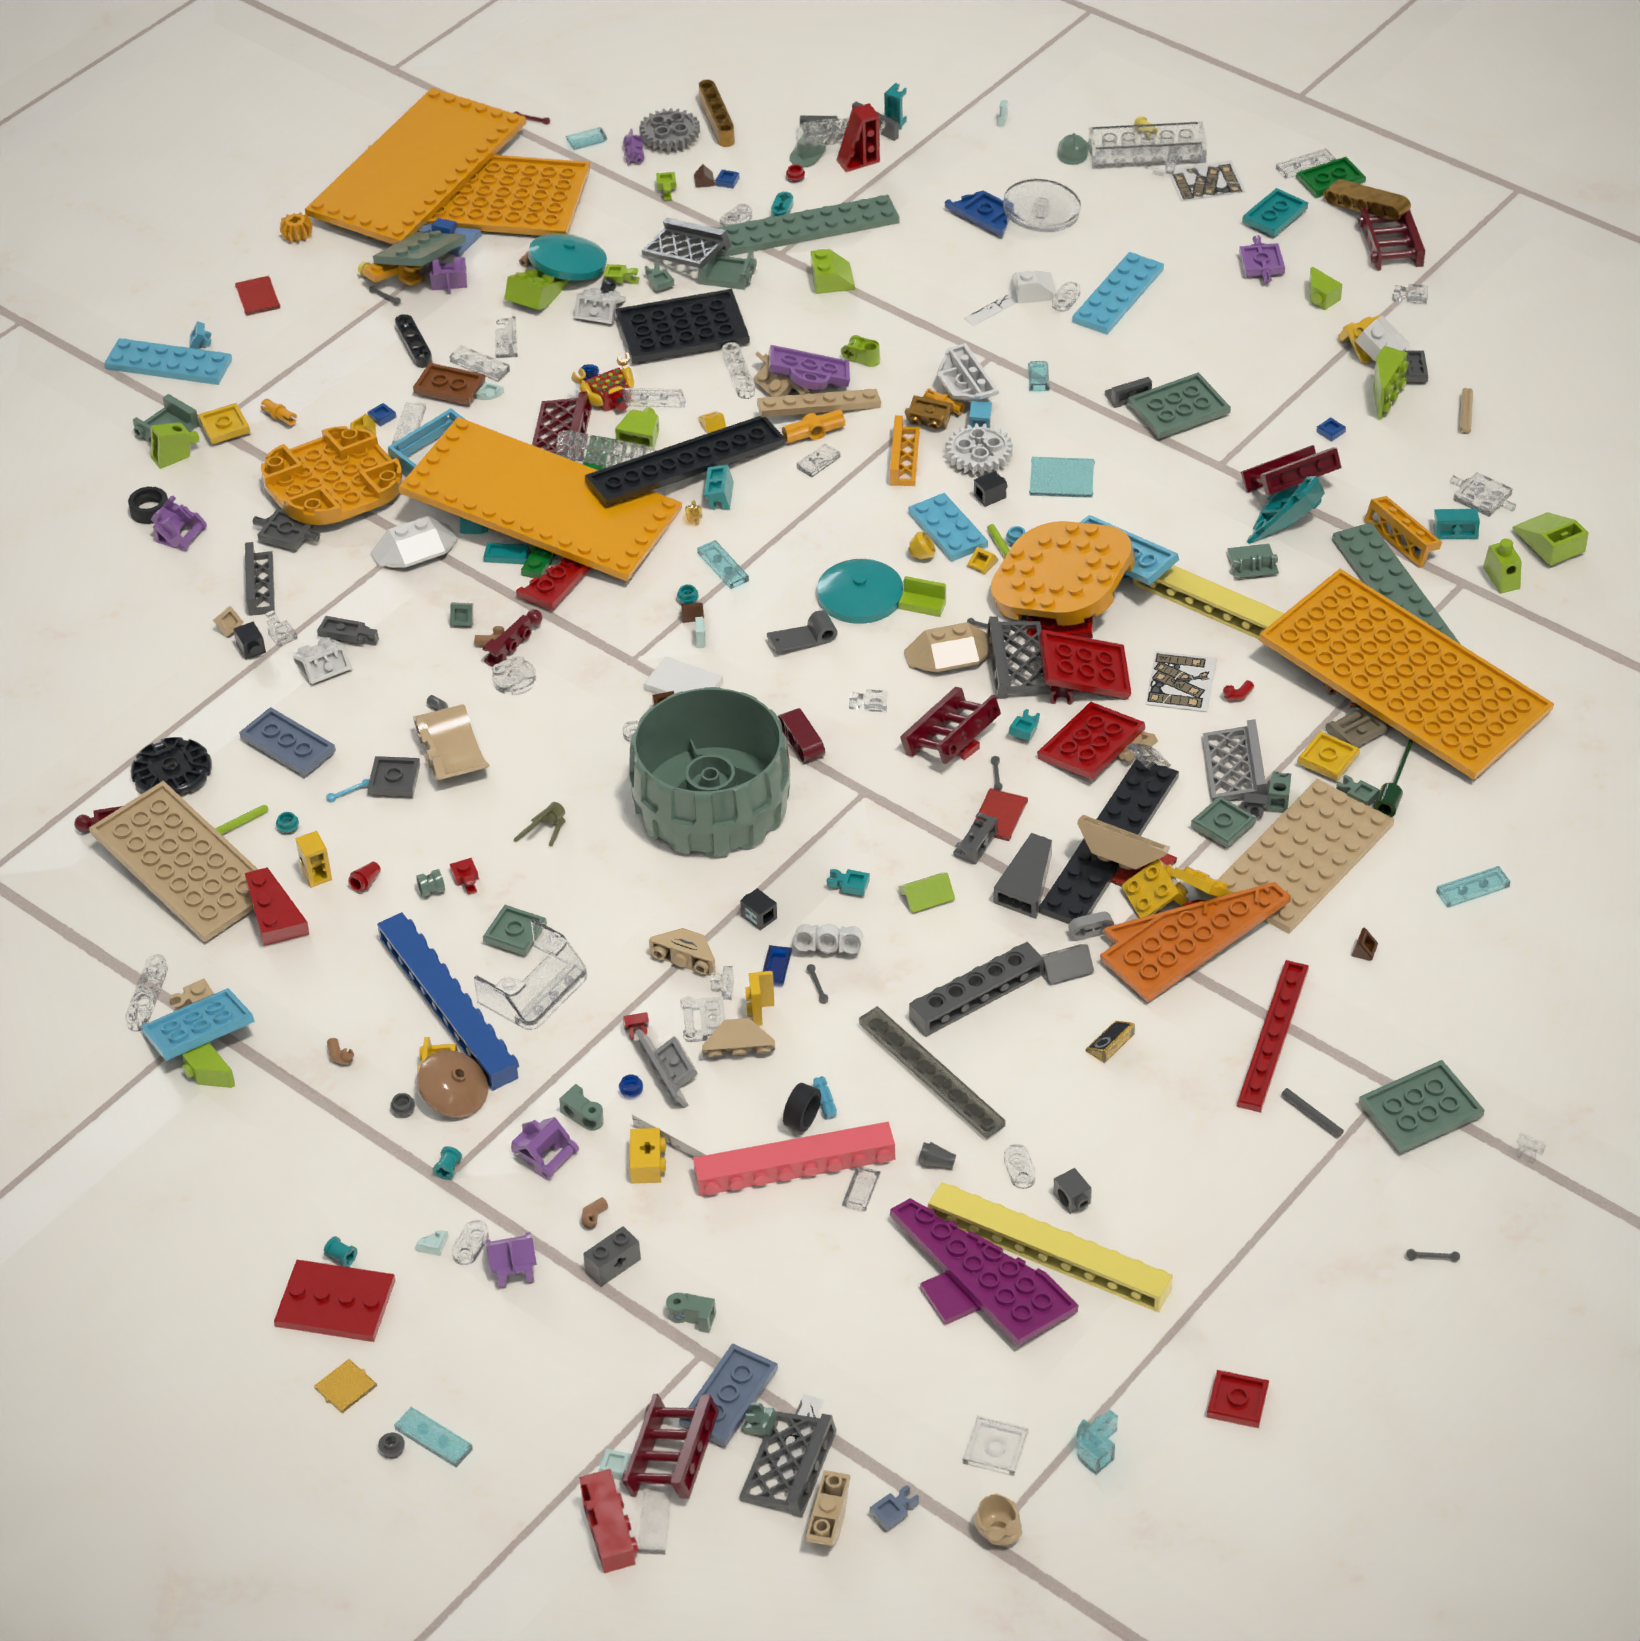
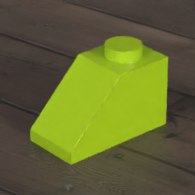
M1311 267L1309 275L1310 302L1326 310L1341 300L1343 284L1315 267Z
M209 1042L182 1054L184 1060L182 1069L188 1078L192 1077L198 1085L228 1088L236 1086L232 1069Z

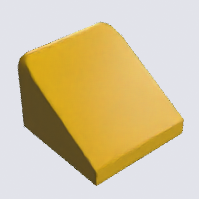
M714 411L698 417L699 422L707 433L726 427L724 415L721 412Z
M367 414L350 423V429L357 431L358 428H362L374 435L377 434L376 424Z
M977 547L967 566L986 574L999 559L995 554Z

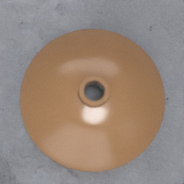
M452 1050L438 1051L429 1055L419 1067L417 1073L418 1090L424 1101L438 1113L449 1117H466L477 1112L486 1101L488 1095L486 1075L478 1063L469 1056Z

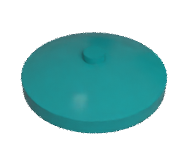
M553 233L539 236L530 243L528 258L535 268L547 275L565 280H588L595 278L604 272L607 262L606 253L599 245L586 238L571 234Z
M851 559L837 563L822 574L817 584V598L821 608L837 620L854 624L872 623L888 617L898 609L899 601L903 594V582L900 575L889 565L871 559Z

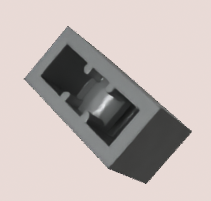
M622 1226L583 1253L585 1272L600 1287L604 1286L641 1260L639 1240Z

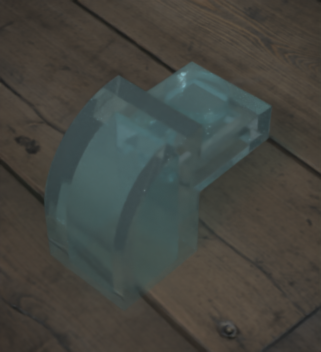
M1109 1410L1103 1416L1099 1415L1096 1417L1092 1425L1083 1419L1077 1428V1457L1095 1475L1115 1459V1444L1108 1439L1117 1431L1118 1415L1112 1410Z

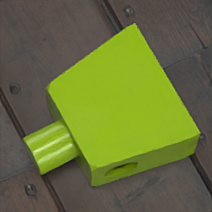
M646 407L644 411L630 410L615 428L618 444L653 452L660 429L659 416L650 407Z
M182 423L151 426V459L159 469L188 458L190 456V445L199 443L197 431L189 432Z
M1505 538L1500 543L1490 545L1483 568L1499 593L1502 594L1520 589L1522 561L1513 547V541Z

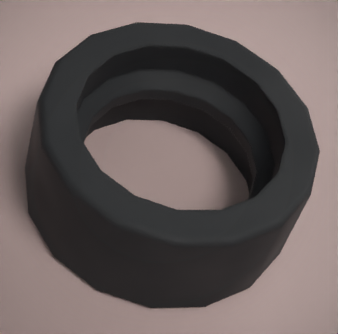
M153 486L135 490L128 499L131 517L141 524H153L150 519L168 499L166 492L161 488ZM144 503H159L158 505L152 508H139V506Z
M802 1082L795 1086L784 1108L783 1123L785 1126L800 1132L808 1130L819 1110L821 1103L820 1089Z

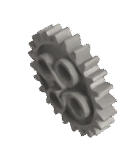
M663 108L662 112L655 110V114L649 113V117H644V121H640L639 133L642 142H647V146L652 145L653 149L660 147V151L664 148L670 151L671 148H674L677 151V147L685 149L684 145L691 146V142H696V138H699L700 123L697 120V116H693V113L687 114V110L680 112V108L676 109V111L670 108L669 111H666Z

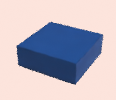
M721 169L715 180V186L734 189L740 178L739 172Z
M438 218L432 224L431 231L451 234L456 229L457 222Z
M384 403L367 412L368 416L380 427L397 418L396 412Z
M1330 417L1317 426L1316 432L1332 442L1346 432V426Z

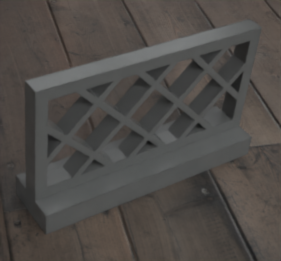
M666 218L663 221L665 228L641 252L644 256L702 268L720 249L727 251L731 244L726 230Z
M989 616L986 632L996 698L1005 699L1006 694H1050L1051 687L1045 684L1039 641V634L1041 632L1040 621H999L998 616ZM1002 629H1011L1015 633L1009 637ZM1026 629H1035L1036 634L1031 637L1024 631ZM1021 636L1027 642L1021 645L1014 639ZM1010 644L1018 650L1012 654L1005 647ZM1030 644L1039 649L1035 654L1027 649ZM1021 652L1029 657L1026 662L1017 657ZM1011 661L1020 666L1016 671L1008 666ZM1033 661L1041 665L1038 671L1029 666ZM1024 669L1032 674L1028 680L1020 675ZM1016 678L1023 684L1021 686H1011L1010 682ZM1037 678L1044 683V686H1036L1032 681Z
M776 1411L778 1414L769 1436L764 1435L739 1498L741 1502L791 1510L792 1516L802 1518L837 1430L833 1417L829 1414L822 1413L820 1418ZM779 1421L790 1422L792 1425L781 1432H778L776 1429ZM806 1426L815 1427L813 1432L804 1437L800 1432V1429ZM796 1432L800 1439L786 1445L783 1438ZM780 1441L783 1447L770 1454L768 1451L769 1445ZM804 1445L806 1448L805 1453L794 1458L791 1451ZM788 1454L791 1460L777 1466L774 1460ZM771 1462L774 1469L761 1475L759 1473L760 1467ZM795 1466L798 1470L796 1475L785 1479L782 1473ZM779 1475L782 1482L768 1488L765 1481ZM760 1484L765 1489V1491L757 1495L749 1494L752 1488ZM787 1488L789 1493L786 1500L774 1498L773 1494Z

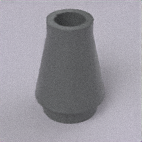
M924 1142L918 1161L923 1162L925 1166L953 1169L957 1154H953L933 1142H930V1144Z

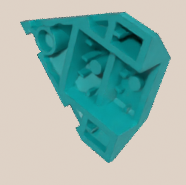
M1307 476L1300 486L1295 485L1268 495L1267 499L1269 502L1262 507L1253 527L1254 533L1248 537L1246 542L1251 544L1285 529L1312 509L1317 508L1322 502V496L1325 494L1320 480L1316 476Z

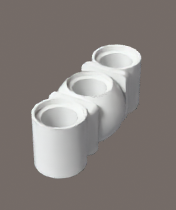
M801 924L795 931L793 944L799 951H816L817 948L819 951L829 954L839 949V953L853 954L861 948L863 932L856 926H841L839 929L836 925L824 924L819 928L818 925ZM806 934L810 937V940L803 941L799 935ZM830 935L834 941L826 942L822 937ZM853 936L858 942L850 943L846 938Z

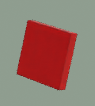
M1217 1370L1206 1418L1259 1428L1269 1380Z

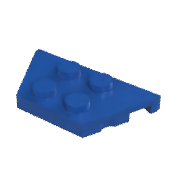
M984 190L974 194L963 195L959 201L952 202L950 199L945 201V208L1001 237L1004 235L1013 213V205Z

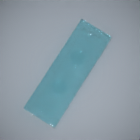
M716 540L697 548V552L730 589L749 581V575Z
M1496 866L1439 885L1436 892L1448 908L1508 888L1511 881L1500 866Z
M410 1407L394 1424L396 1431L456 1468L473 1450V1445L413 1407Z

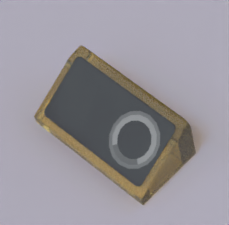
M1115 1020L1085 1051L1105 1063L1135 1034V1024Z

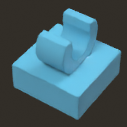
M196 322L190 334L189 348L198 349L200 344L209 347L212 342L210 339L212 333L205 331V323Z

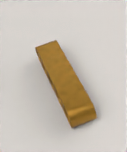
M709 79L700 81L698 84L699 101L716 140L720 146L730 147L735 143L734 124L714 81Z
M1341 179L1336 180L1324 191V197L1330 204L1361 212L1362 207H1366L1368 214L1394 221L1402 217L1411 208L1409 199L1403 195Z

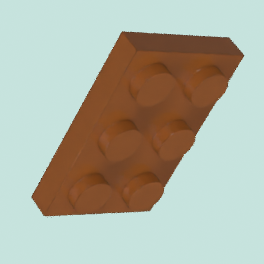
M429 362L413 386L414 394L470 405L477 391L486 381L485 374Z

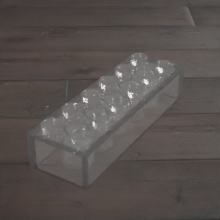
M1203 121L1089 127L1088 148L1092 169L1206 163L1207 140Z

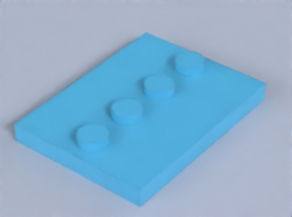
M227 988L141 1026L143 1035L167 1061L255 1022L248 1008Z

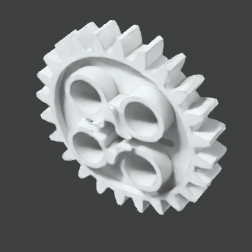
M978 423L975 424V427H971L968 424L967 429L959 427V432L953 431V436H948V441H946L947 460L951 461L952 466L957 465V470L964 468V473L972 470L973 475L976 471H979L981 475H983L984 471L990 473L992 469L999 471V466L1006 467V462H1010V457L1013 456V443H1011V437H1007V432L1002 433L1001 428L994 430V425L987 428L985 423L982 427H979Z

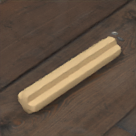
M1466 387L1462 389L1460 432L1468 434L1471 432L1473 390Z

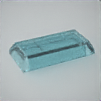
M599 127L568 135L566 139L572 149L576 150L603 143L607 140V136L602 128Z
M1030 361L1028 363L1029 391L1050 390L1047 361Z

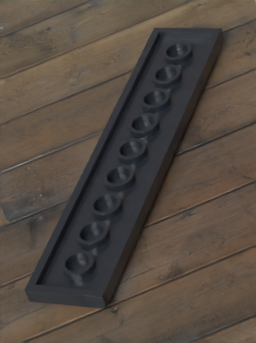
M758 416L586 474L585 482L604 505L608 506L707 472L708 467L727 465L785 445L786 438L767 417Z
M1137 757L1096 820L1141 836L1179 778V771ZM1083 839L1040 904L1039 913L1067 924L1075 918L1090 915L1121 868L1119 863L1112 860L1106 862L1098 859L1097 855L1091 853L1085 839Z

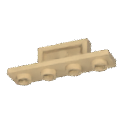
M758 351L755 353L765 365L752 379L772 397L786 396L792 389L800 395L810 393L807 388L792 382L789 375H777L769 371V355L765 353L763 356Z

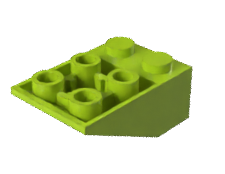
M537 268L525 270V272H516L515 275L508 276L504 299L537 310L547 308L570 283V280L547 275Z
M1383 346L1376 357L1373 392L1379 420L1383 418L1385 413H1389L1392 402L1396 401L1399 396L1400 389H1404L1407 378L1404 376L1409 362L1406 361L1407 352Z
M1546 512L1512 526V529L1550 566L1586 552L1589 532L1574 519Z

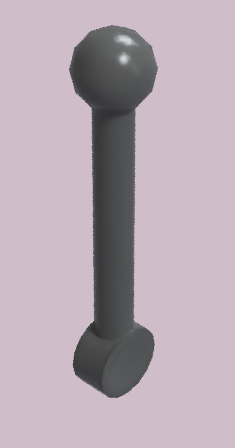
M376 286L369 287L370 293H377L393 301L395 305L400 304L401 300L399 297L394 298L378 290Z
M974 618L967 619V622L972 625L987 628L988 624L975 621ZM1002 629L1006 635H1010L1011 629Z
M993 756L991 757V764L994 765V789L1000 791L1003 788L1000 783L998 769L1000 758Z
M809 964L806 969L811 973L820 995L819 1002L826 1004L828 1002V995L824 994L815 973V965Z
M1412 1248L1406 1251L1407 1258L1411 1260L1416 1257L1448 1258L1453 1261L1460 1259V1253L1456 1251L1451 1254L1416 1252Z

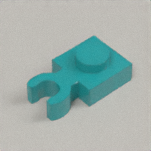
M1025 709L1023 716H1017L1012 722L1008 734L1029 741L1037 730L1040 713L1037 712L1035 716L1028 715L1029 710Z
M830 869L827 887H841V892L864 896L870 881V873L847 869L846 874H843L837 869Z

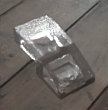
M1133 743L1126 747L1148 769L1155 763L1159 767L1165 766L1169 768L1171 766L1162 754L1151 746Z

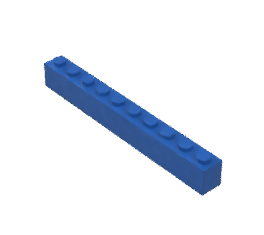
M403 912L377 923L381 942L463 1052L476 1061L484 1071L492 1091L518 1079L517 1068H519V1062L514 1054L510 1055L505 1042L496 1037L493 1026L484 1021L481 1010L474 1008L468 993L464 994L458 980L450 976L446 964L440 963L436 951L428 947L426 938L422 933L419 934L416 931V926L412 919H407Z

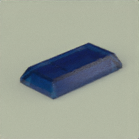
M769 945L763 972L772 971L773 984L783 986L792 948Z

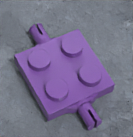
M1257 235V237L1254 236L1252 238L1254 244L1239 246V254L1245 277L1263 276V281L1267 283L1268 280V283L1272 281L1271 275L1285 274V265L1279 243H1262L1261 237Z

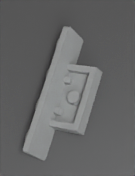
M640 1029L636 1030L635 1032L639 1037L637 1043L645 1053H648L647 1060L655 1070H658L659 1073L656 1076L659 1081L668 1087L667 1095L674 1103L679 1102L683 1107H686L688 1102L679 1088L699 1073L680 1041L673 1036L656 1049L651 1039Z

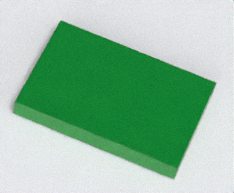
M1346 156L1296 172V178L1315 198L1324 196V191L1338 179L1357 184L1366 182V176Z

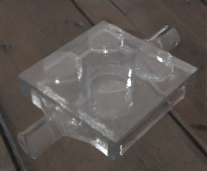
M1475 472L1466 480L1455 475L1450 479V484L1460 487L1454 493L1453 500L1471 509H1477L1481 514L1490 517L1500 507L1511 512L1516 508V503L1507 500L1512 495L1513 488L1481 473Z

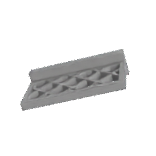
M1256 719L1247 720V726L1203 733L1212 801L1219 796L1226 800L1244 798L1245 793L1268 795ZM1238 735L1245 736L1240 742L1232 739ZM1213 739L1222 740L1217 746L1209 743V740ZM1227 743L1234 746L1229 752L1222 749ZM1239 750L1246 752L1242 758L1235 756ZM1217 753L1224 756L1219 762L1212 759ZM1229 760L1236 762L1232 768L1225 766ZM1241 766L1249 769L1244 775L1237 772ZM1219 769L1226 772L1222 778L1214 775ZM1231 776L1239 779L1234 785L1227 782ZM1244 782L1252 785V788L1244 790L1239 787ZM1221 786L1229 789L1225 793L1216 794V791Z

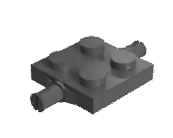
M279 508L266 519L254 516L255 518L252 521L253 525L262 526V529L257 534L258 541L296 551L305 539L314 541L320 539V533L311 531L315 525L296 521Z

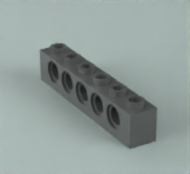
M1028 941L1015 946L1010 951L994 957L991 961L975 967L972 971L954 978L951 982L941 987L935 988L932 992L914 999L909 1003V1019L927 1037L1044 975V958Z

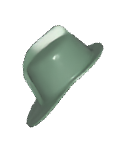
M815 129L798 137L796 146L789 157L792 164L809 167L814 165L825 152L826 145L822 143V139L816 134Z
M1076 133L1069 134L1059 142L1058 158L1061 162L1069 165L1083 163L1088 156L1089 144L1081 136L1076 135Z

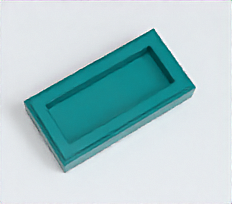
M487 543L483 556L484 562L524 565L528 558L529 545Z

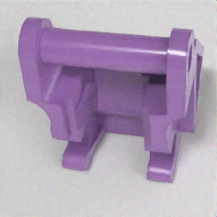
M456 257L454 258V263L440 264L438 259L430 262L432 290L448 289L449 294H451V289L467 288L465 258Z
M172 495L150 520L155 524L153 530L157 543L186 551L189 548V543L196 535L206 529L207 523L198 513L191 512L183 504L179 506L174 503L176 498ZM183 525L192 527L184 537L179 534L180 528Z
M555 1117L544 1119L540 1123L536 1120L523 1123L522 1132L511 1144L512 1152L523 1156V1159L528 1164L534 1166L535 1173L547 1180L553 1177V1172L571 1154H576L579 1151L578 1145L570 1139L569 1134ZM549 1147L555 1151L562 1148L547 1165L544 1164L542 1155Z
M525 1232L526 1235L496 1241L485 1240L491 1273L496 1272L499 1288L506 1287L507 1275L523 1272L527 1283L534 1281L532 1266L537 1265L531 1232Z

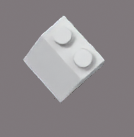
M1383 315L1371 323L1355 340L1375 362L1383 346L1401 351L1410 346V343Z

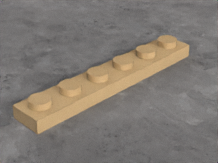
M877 389L847 390L757 398V407L761 417L832 412L839 409L847 411L881 408V399Z

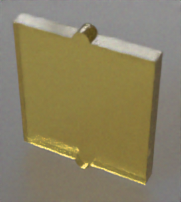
M350 1359L346 1360L314 1385V1389L325 1398L326 1403H331L342 1414L377 1387V1383L366 1374L365 1369H360Z

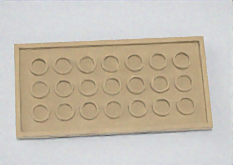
M1316 779L1218 880L1227 883V889L1233 892L1243 891L1272 882L1277 883L1291 895V902L1264 921L1290 934L1394 826V819Z
M164 781L89 827L90 834L203 942H207L253 911L245 873L258 870V868Z

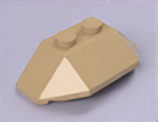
M968 622L925 630L904 650L910 668H919L932 672L977 665L990 655L987 633Z
M1084 814L1077 822L1091 853L1097 855V858L1102 861L1110 862L1112 860L1117 862L1120 867L1127 870H1132V868L1138 869L1160 859L1170 850V846Z

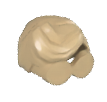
M997 1493L985 1496L980 1501L974 1517L977 1531L994 1545L1006 1546L1018 1541L1020 1536H1022L1020 1514L1014 1501Z

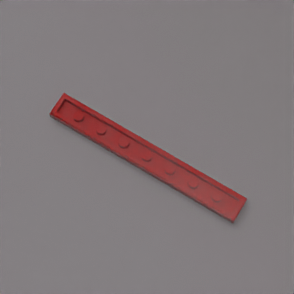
M1285 960L1237 1101V1107L1262 1112L1309 971V965Z

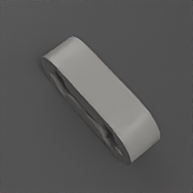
M1104 911L1075 918L1069 923L1068 929L1073 939L1084 940L1104 935V928L1114 925L1111 915Z

